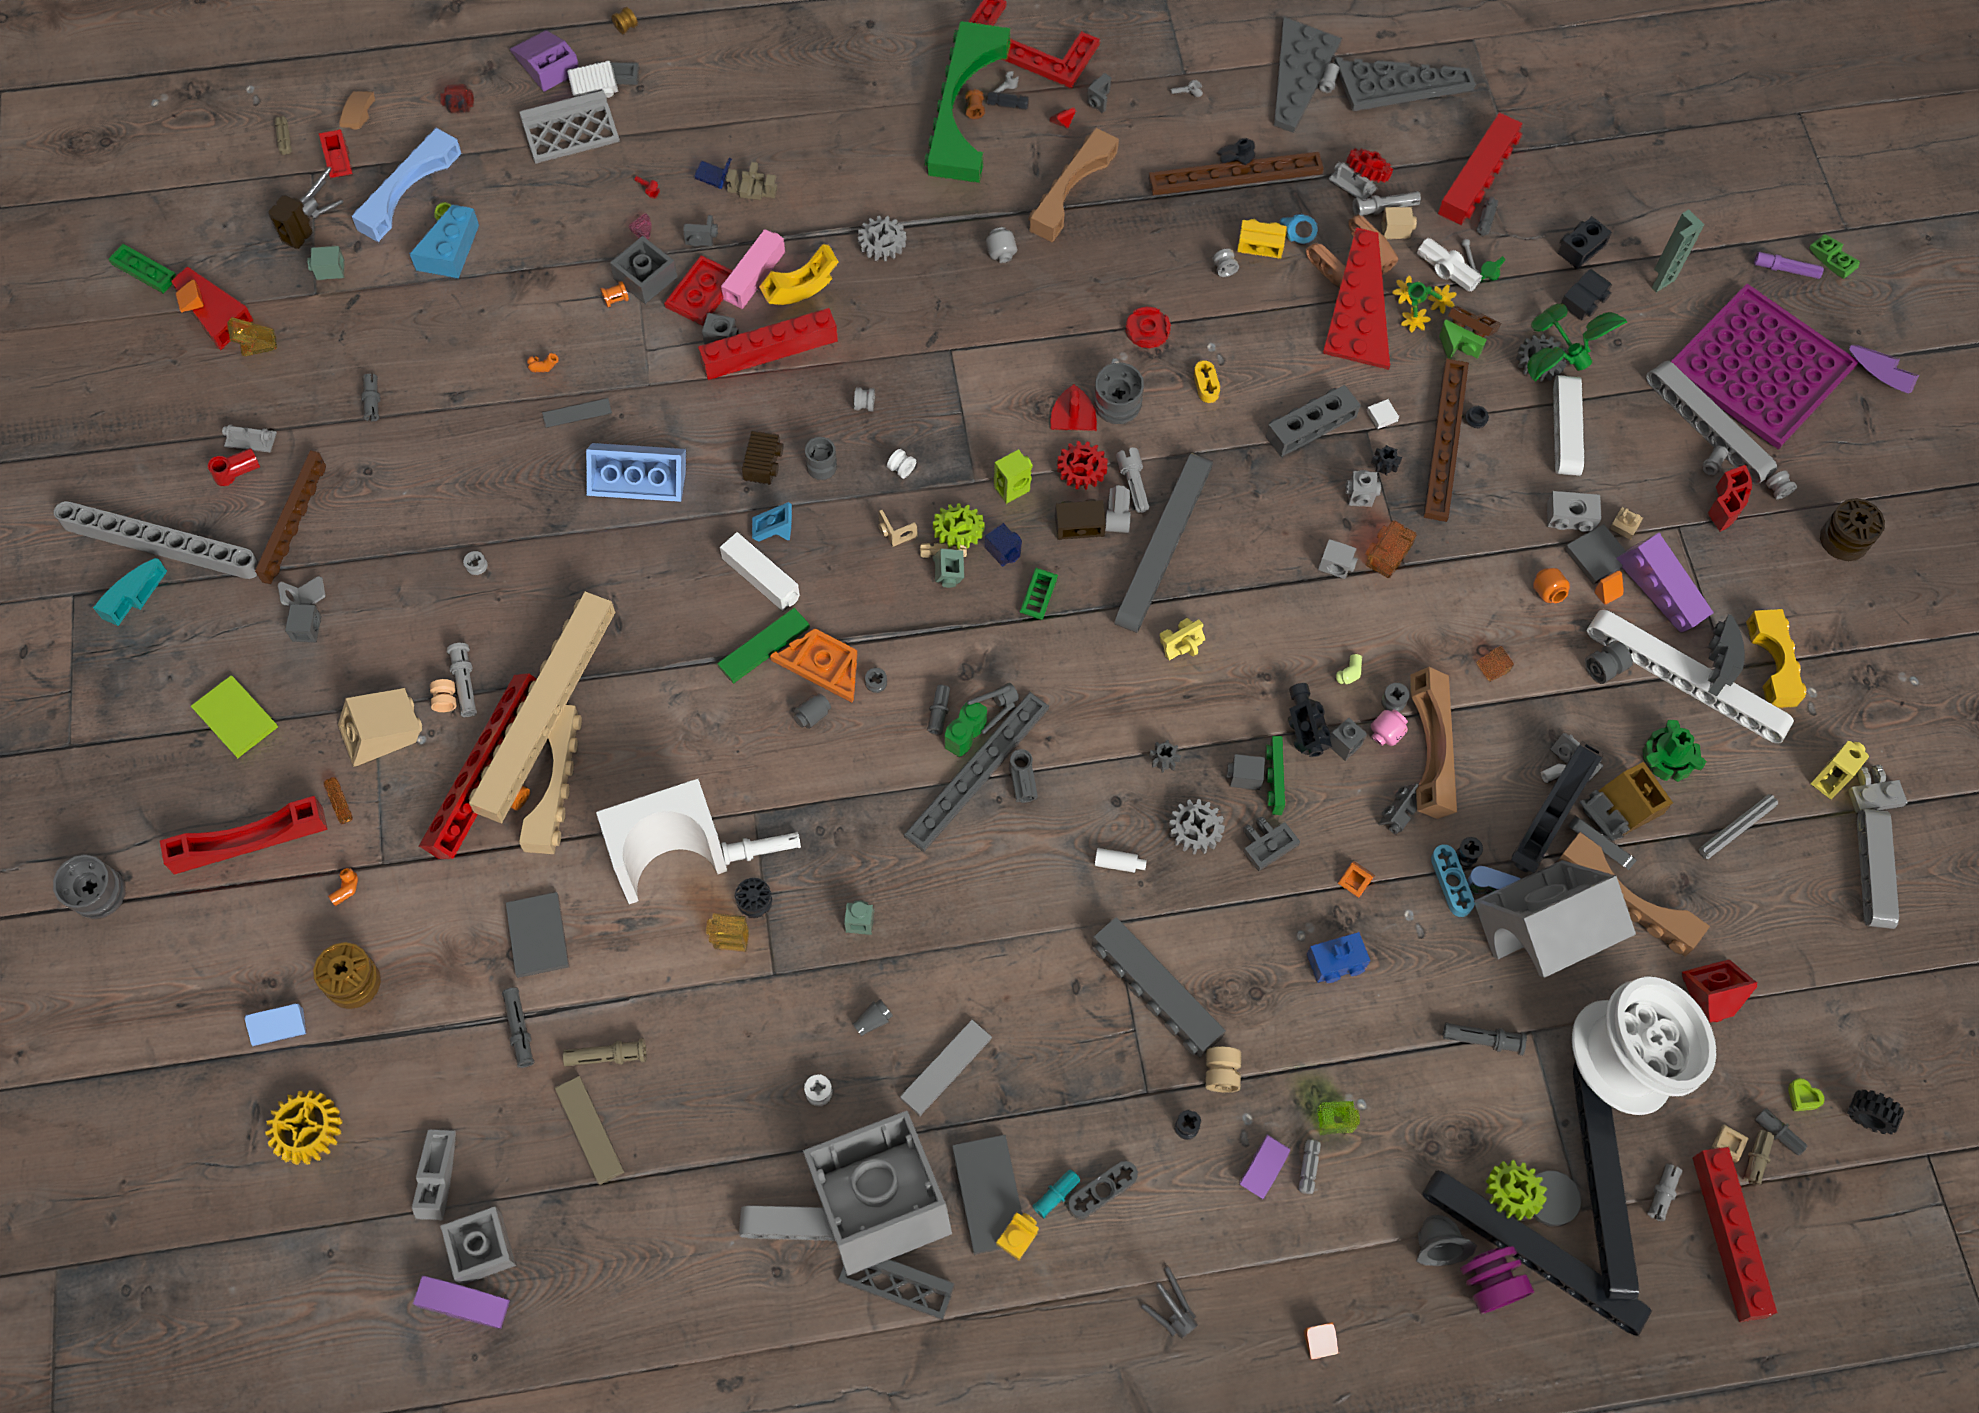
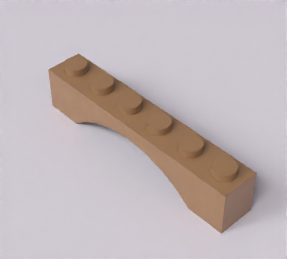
M1098 128L1091 135H1087L1080 150L1077 149L1074 153L1072 162L1065 165L1061 177L1054 180L1050 192L1043 195L1039 207L1033 209L1030 213V232L1053 243L1064 227L1065 213L1063 204L1069 191L1086 175L1108 167L1117 154L1119 138Z
M1427 667L1410 674L1411 697L1420 714L1427 743L1425 772L1416 788L1417 811L1439 819L1457 812L1449 675Z
M1581 832L1557 861L1563 860L1615 875L1604 857L1602 848ZM1618 879L1631 921L1641 924L1650 935L1663 940L1675 953L1686 957L1710 928L1708 924L1688 910L1663 908L1643 900L1633 894Z

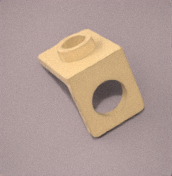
M879 510L880 532L883 537H888L892 547L917 537L916 523L894 531L883 510ZM911 531L908 535L900 537L903 533Z

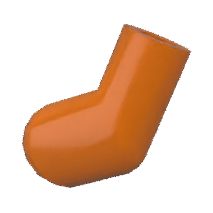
M550 353L544 361H540L537 356L534 358L532 356L527 360L528 369L533 373L549 372L559 359L554 353Z
M345 868L340 872L339 876L342 879L341 888L328 896L334 906H337L356 892L358 876L351 868Z

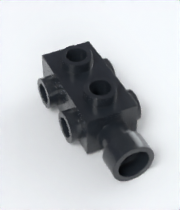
M1298 683L1289 688L1291 699L1295 701V706L1289 708L1291 716L1288 717V723L1295 730L1297 737L1294 739V746L1302 754L1309 757H1318L1324 753L1323 751L1332 747L1330 741L1331 734L1324 718L1325 711L1320 702L1309 699L1311 693L1308 684Z

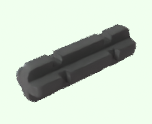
M1494 197L1485 200L1477 227V233H1480L1481 236L1490 233L1498 205V200L1494 199Z

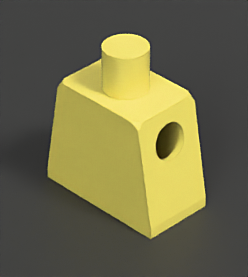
M1847 741L1811 782V785L1832 799L1854 777L1869 758V755L1865 752V747L1859 742ZM1837 767L1843 772L1840 777H1835L1832 774Z

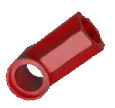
M252 448L227 458L215 456L208 462V469L213 480L219 486H228L234 482L235 477L260 468Z

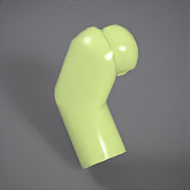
M1350 655L1349 667L1337 672L1336 680L1339 684H1351L1360 678L1362 667L1361 655Z

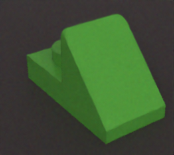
M1445 320L1439 335L1448 359L1453 357L1457 349L1478 359L1487 340L1449 320Z

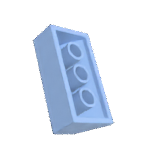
M592 443L586 449L587 496L681 502L686 473V449Z

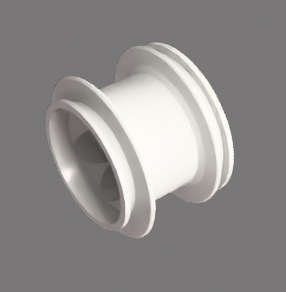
M1642 977L1622 984L1614 991L1610 1000L1595 1001L1584 1007L1574 1022L1572 1046L1582 1077L1602 1100L1619 1111L1628 1114L1645 1115L1652 1113L1662 1107L1669 1096H1683L1695 1091L1709 1078L1715 1065V1039L1705 1014L1693 998L1683 989L1661 978Z

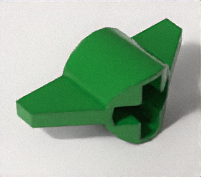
M1502 256L1496 262H1485L1481 268V280L1486 278L1490 280L1498 279L1500 277V267L1506 259Z

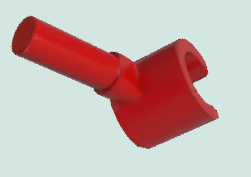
M638 176L635 177L634 180L646 187L645 193L649 197L656 198L660 189L657 188V181L651 180V182H648Z

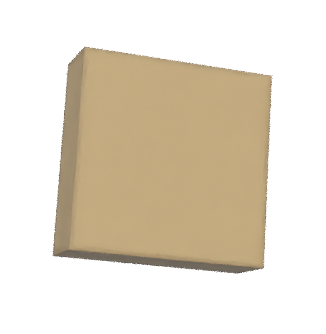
M1722 1125L1711 1149L1729 1147L1733 1162L1736 1163L1739 1161L1749 1138L1726 1125Z

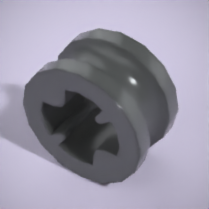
M872 668L867 671L865 675L867 689L873 693H879L886 688L887 675L882 669ZM872 677L880 679V683L872 682Z

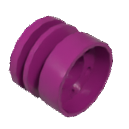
M1514 1246L1496 1248L1472 1258L1469 1263L1460 1268L1462 1275L1474 1272L1477 1275L1466 1281L1467 1286L1481 1284L1483 1288L1472 1296L1480 1314L1494 1311L1535 1293L1526 1274L1514 1276L1512 1273L1513 1270L1522 1264L1521 1260L1509 1263L1506 1260L1517 1254Z

